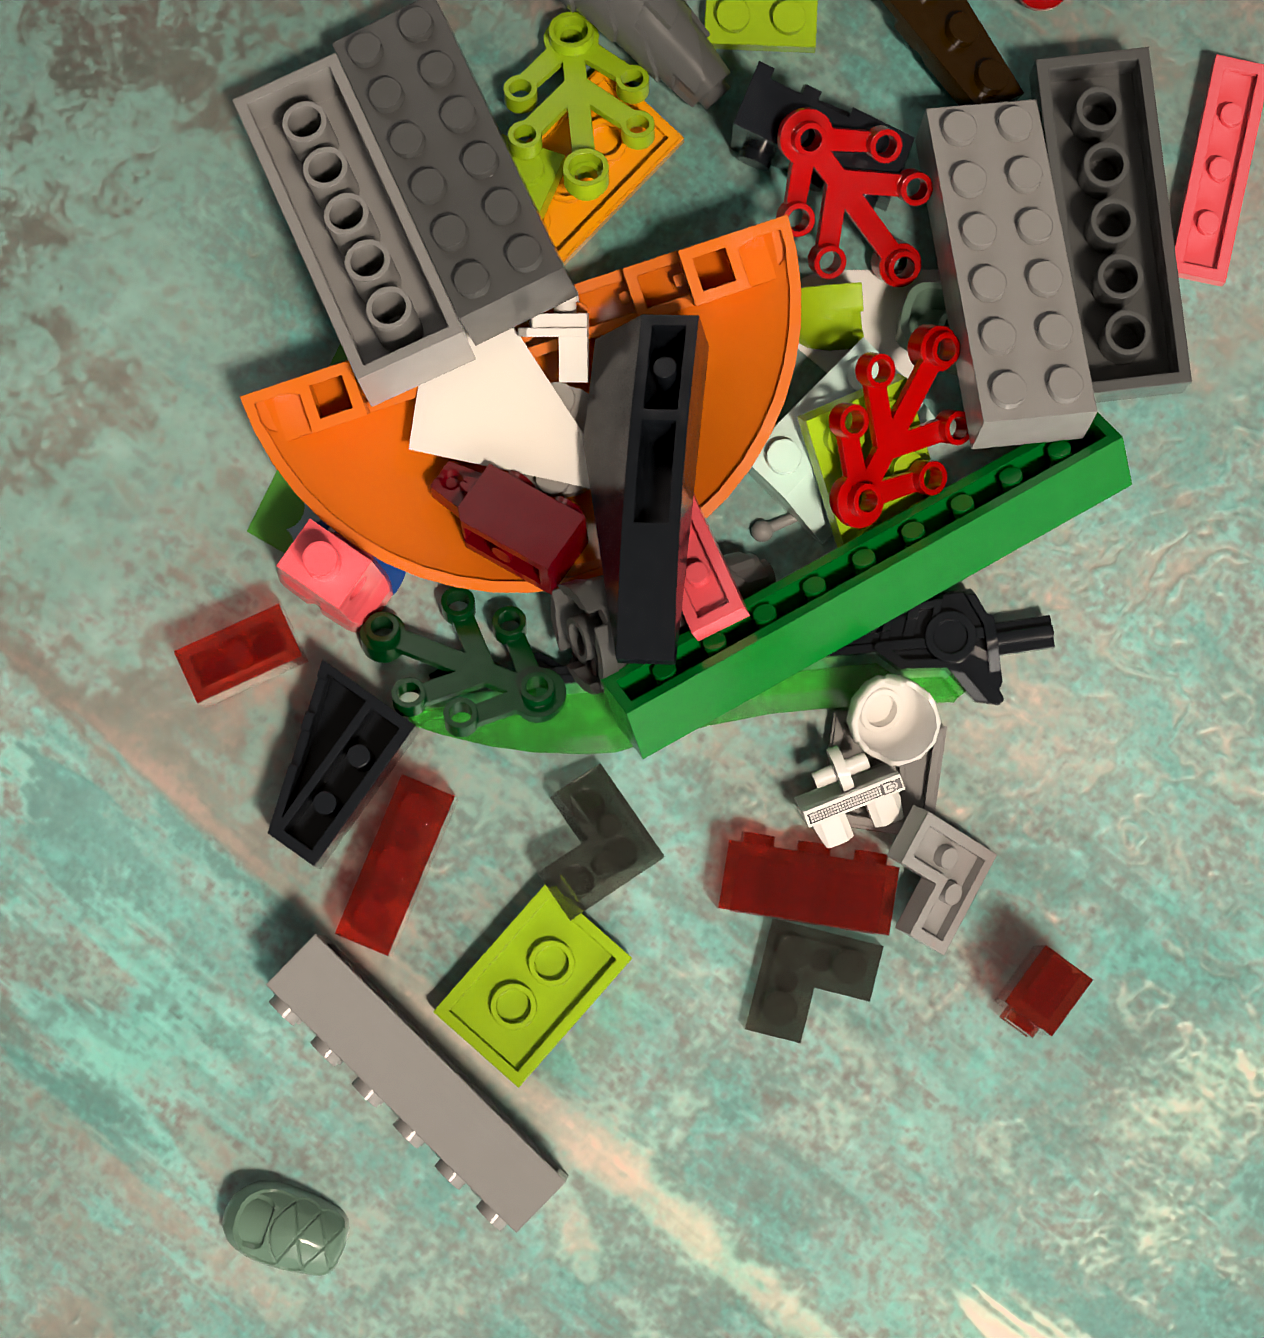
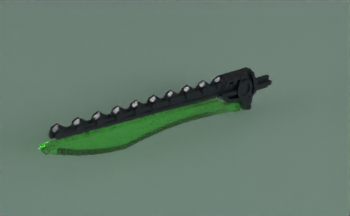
M970 588L939 593L825 658L874 653L898 671L945 670L949 675L946 679L943 677L908 679L916 682L929 692L936 701V704H953L957 698L966 693L975 703L998 706L1004 701L1003 695L1000 692L1003 682L1000 656L1055 648L1054 630L1050 615L995 623L994 616L987 614L977 595ZM539 652L534 654L539 667L555 671L563 679L565 685L577 684L566 666L553 661ZM574 652L571 653L573 657L570 659L569 664L578 661ZM493 661L495 665H498V666H500V667L506 668V667H504V666L498 664L497 662ZM877 663L802 670L700 728L769 714L846 708L850 706L851 698L865 681L877 675L885 676L888 673H892ZM437 669L429 674V680L450 673ZM483 687L463 695L498 691ZM536 688L528 691L530 695L537 697ZM605 692L596 695L589 693L567 694L562 710L554 718L543 723H533L515 714L477 727L476 731L467 737H456L446 730L443 716L445 707L424 709L419 715L409 717L408 719L417 727L440 735L490 747L533 753L602 754L617 753L633 748V745L617 726ZM459 712L453 715L451 719L455 722L463 723L468 721L471 715Z

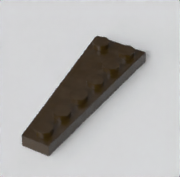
M881 0L896 18L895 29L909 46L920 54L923 63L959 106L1017 101L1024 94L967 0Z

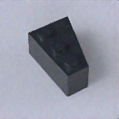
M761 61L758 62L733 123L731 150L739 153L738 159L741 162L762 171H769L770 166L788 172L790 161L782 155L778 147V129L782 120L789 113L799 108L808 107L825 114L829 118L832 127L870 130L875 126L882 125L900 135L902 139L901 153L890 163H880L869 157L866 152L831 151L843 168L893 173L903 171L915 137L854 107L850 108L848 112L820 101L819 98L822 91L807 84L803 85L801 92L792 90L771 79L775 68ZM808 129L802 134L800 139L802 147H807L813 142L815 138L814 129ZM888 135L878 139L876 143L877 153H883L890 144ZM813 168L809 190L820 192L824 182ZM863 194L873 209L876 207L884 211L887 210L892 196Z
M323 659L317 674L318 679L309 708L305 712L300 728L302 730L291 764L289 763L268 830L269 835L319 869H322L420 732L416 725Z

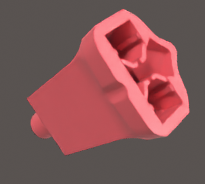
M312 519L308 520L276 565L277 575L285 588L307 604L318 605L324 616L351 632H360L362 624L374 613L382 612L393 596L389 576L374 556L353 545L342 535L326 530Z

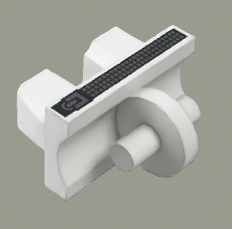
M837 745L826 749L830 766L811 773L817 789L794 797L804 821L809 828H814L826 848H832L847 842L854 836L845 813L862 806H866L875 828L887 826L902 820L904 817L899 792L905 790L900 773L896 772L893 766H889L884 762L870 767L864 752L844 760Z

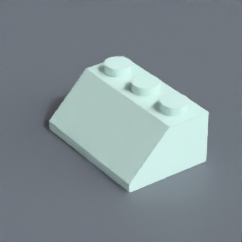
M864 337L773 428L769 439L748 471V474L821 545L833 533L797 416L863 388L855 375L856 363L864 353H879ZM877 362L872 367L873 379L876 378L879 371ZM895 368V374L898 373V374L902 375V374ZM922 402L917 412L920 424L935 419L924 402Z

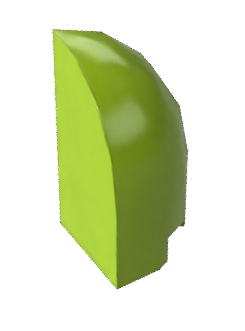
M862 282L801 288L799 344L811 349L828 351L852 349L864 337L861 311H864Z

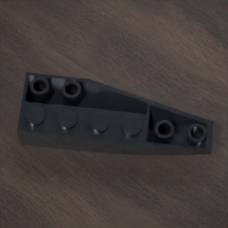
M642 314L595 339L583 445L615 655L618 663L676 665L709 345L699 315Z

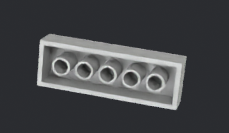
M336 53L233 99L356 379L371 407L476 360Z
M1037 99L928 108L924 113L915 143L920 170L928 175L933 183L932 195L926 203L949 329L954 332L960 343V355L956 361V368L971 449L1083 439L1098 411Z
M315 934L266 984L275 993L269 1000L274 1009L293 1026L296 1023L300 1025L304 1022L316 1034L310 1042L311 1045L334 1067L344 1062L358 1076L351 1084L370 1104L377 1107L385 1102L399 1116L393 1123V1126L417 1149L426 1143L441 1158L434 1165L436 1169L458 1190L466 1183L482 1199L476 1208L499 1231L508 1224L517 1233L566 1182L568 1175L326 936Z

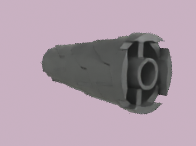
M559 0L572 13L574 11L579 12L612 43L616 42L656 82L661 80L691 107L700 102L707 110L731 88L725 80L731 72L707 38L710 33L685 0Z
M735 552L723 555L743 600L776 582L774 570L766 559L759 560L752 553ZM600 575L588 579L577 578L556 585L559 589L552 591L550 604L556 641L560 651L572 648L578 658V661L567 664L566 667L577 684L587 693L596 695L605 692L601 679L618 672L619 669L630 663H618L616 660L604 576ZM681 612L679 636L690 630L683 612Z

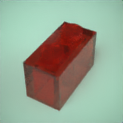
M280 604L274 605L174 651L197 704L205 709L309 662L287 612Z
M1047 945L1033 946L994 1000V1002L1004 1008L999 1018L1026 1038L1029 1036L1033 1039L1036 1033L1053 1036L1093 979Z

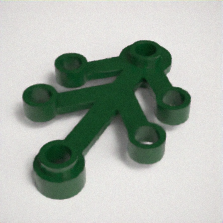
M452 587L446 590L441 597L442 615L448 623L453 625L464 652L405 630L402 620L388 612L374 613L361 626L362 649L369 659L379 663H389L405 655L450 673L423 683L412 677L398 680L392 688L391 695L395 711L402 716H417L427 706L483 687L503 693L477 704L463 697L449 701L444 708L443 716L445 728L453 736L467 737L473 734L477 727L515 714L533 723H543L554 718L565 705V683L555 671L538 666L526 637V616L517 607H502L495 612L492 618L494 637L498 642L507 646L516 672L494 664L475 619V598L469 589ZM457 601L465 602L468 605L460 611L449 608L452 603ZM506 621H515L519 624L516 629L510 631L500 627ZM379 629L392 630L386 636H377L373 633ZM534 688H544L547 690L544 695L537 697L528 693L529 690ZM407 692H414L419 695L413 702H403L399 699ZM459 712L471 715V718L463 723H458L451 719L453 715Z

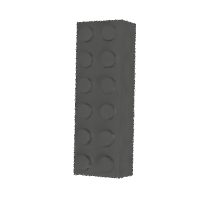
M417 0L333 42L334 50L458 319L475 346L578 296L568 271L437 0Z
M1149 47L1036 59L1029 75L1032 100L1037 99L1095 401L1100 403L1183 393L1192 383Z

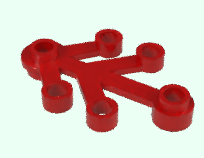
M808 107L799 108L789 113L782 120L777 134L780 152L790 163L784 202L779 206L776 218L787 214L789 217L794 210L801 209L803 212L801 222L791 227L793 236L801 237L812 230L815 223V214L806 202L814 168L824 182L816 241L809 251L807 259L810 269L825 279L836 278L844 271L846 255L839 248L845 211L874 250L871 258V267L874 274L880 280L893 287H904L912 283L917 278L921 269L919 252L907 242L892 236L863 194L894 196L909 205L919 206L926 203L932 195L933 183L930 177L914 168L905 169L900 173L845 169L831 152H866L869 157L880 163H890L901 153L902 139L900 135L882 125L875 126L870 130L832 127L829 118L825 114ZM808 129H814L815 138L813 142L807 147H802L800 143L802 134ZM888 135L890 139L888 148L883 153H877L876 143L878 139ZM919 178L920 188L918 192L908 196L907 186L909 182ZM832 251L834 254L833 263L828 268L821 269V257L826 252ZM902 257H907L908 261L905 269L900 274H895L894 265L896 261Z
M924 324L912 332L908 341L907 351L914 368L892 410L890 409L887 386L894 379L895 364L887 354L867 352L861 355L855 366L856 378L863 387L866 409L858 404L843 402L837 404L831 410L829 427L832 433L836 435L843 476L839 477L832 485L829 503L832 512L844 525L854 528L868 527L878 519L884 503L915 492L936 495L944 489L947 482V471L943 464L938 461L919 459L911 465L909 471L885 478L884 476L894 458L941 442L962 445L969 440L965 412L946 409L941 411L935 419L910 427L938 372L947 370L957 361L960 355L959 340L948 327ZM940 343V350H939V353H937V347H938V344ZM877 362L879 371L876 378L873 379L872 367ZM851 412L852 424L847 430L845 419L848 413ZM955 419L956 430L954 434L951 435L950 425L952 421ZM869 425L873 447L864 462L859 438L865 434ZM929 469L930 480L928 484L925 485L924 475L926 471ZM862 493V501L859 506V497Z

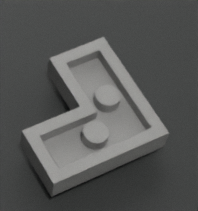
M913 805L887 854L889 858L921 877L895 928L926 947L945 955L997 854L929 811Z

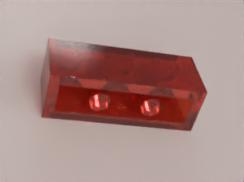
M401 775L335 932L336 935L386 956L393 957L459 800L457 797L406 775Z
M742 831L740 841H728L717 909L889 936L900 867L887 865V854L854 850L853 860L830 856L832 848H826L824 844L798 840L797 850L774 847L775 836Z

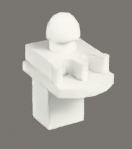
M579 294L554 307V313H542L530 319V327L518 328L519 337H559V382H589V313H577L576 302H579Z

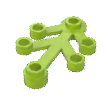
M564 12L557 15L545 30V51L520 75H514L505 82L503 87L504 103L514 113H528L538 103L537 88L562 66L564 82L525 120L518 121L509 128L508 144L511 154L516 158L527 160L536 157L542 150V136L568 111L572 153L566 157L563 164L564 185L566 190L575 198L582 201H591L603 194L609 185L608 160L601 152L595 150L591 110L621 129V139L627 147L635 150L649 147L655 139V122L653 117L645 111L634 110L625 104H637L648 97L650 91L649 74L641 66L629 65L600 46L597 28L579 12ZM586 65L616 82V94L619 99L587 79ZM630 81L640 83L637 87H628L624 84ZM518 91H525L529 93L524 97H516L512 95ZM633 127H643L646 129L642 133L630 131ZM525 136L534 139L528 143L517 141V139ZM582 178L594 179L591 181H580Z

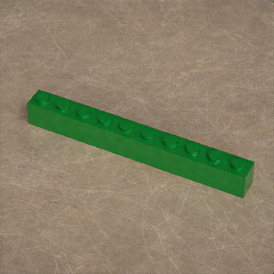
M1097 412L1083 439L1024 444L944 488L940 493L926 498L743 600L750 614L749 617L700 641L696 640L691 630L680 635L676 665L630 663L619 669L618 672L601 679L617 726L642 759H645L1132 485L1123 436Z

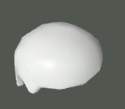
M889 673L885 676L877 675L863 683L851 698L846 720L854 743L858 744L866 754L883 761L889 766H901L920 760L936 743L941 725L937 704L931 694L916 682L901 675Z

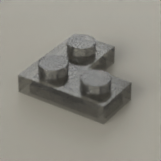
M601 763L550 797L581 844L545 867L538 875L570 921L665 857Z
M772 918L745 1029L801 1043L814 988L870 1002L884 946Z

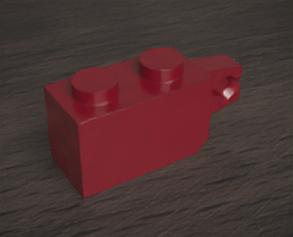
M448 461L430 486L432 497L460 518L466 548L552 595V591L557 588L556 585L560 584L589 543L586 517L581 509L564 497L557 496L553 499L537 490L526 476L517 471L510 470L506 473L489 463L483 473Z

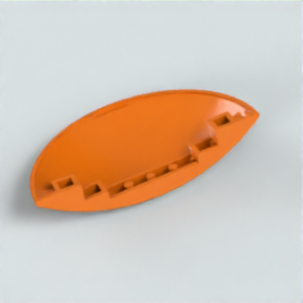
M788 214L574 284L579 294V302H576L577 313H589V382L562 383L582 389L588 394L595 339L642 314L699 315L709 345L694 494L706 519L730 496L759 456L773 431L785 403L795 368L801 330V281L797 249ZM554 308L544 313H554ZM530 320L514 328L518 332L519 327H530ZM521 337L549 382H559V337ZM345 360L240 396L256 436L282 477L295 494L323 522L353 545L384 563L417 577L457 588L493 593H532L543 591L466 548L460 518L432 497L430 486L448 461L483 473L487 466L409 450L418 386L371 407L349 361ZM590 489L580 495L566 497V499L576 504L586 517L589 543L560 584L577 578L588 579L603 575Z

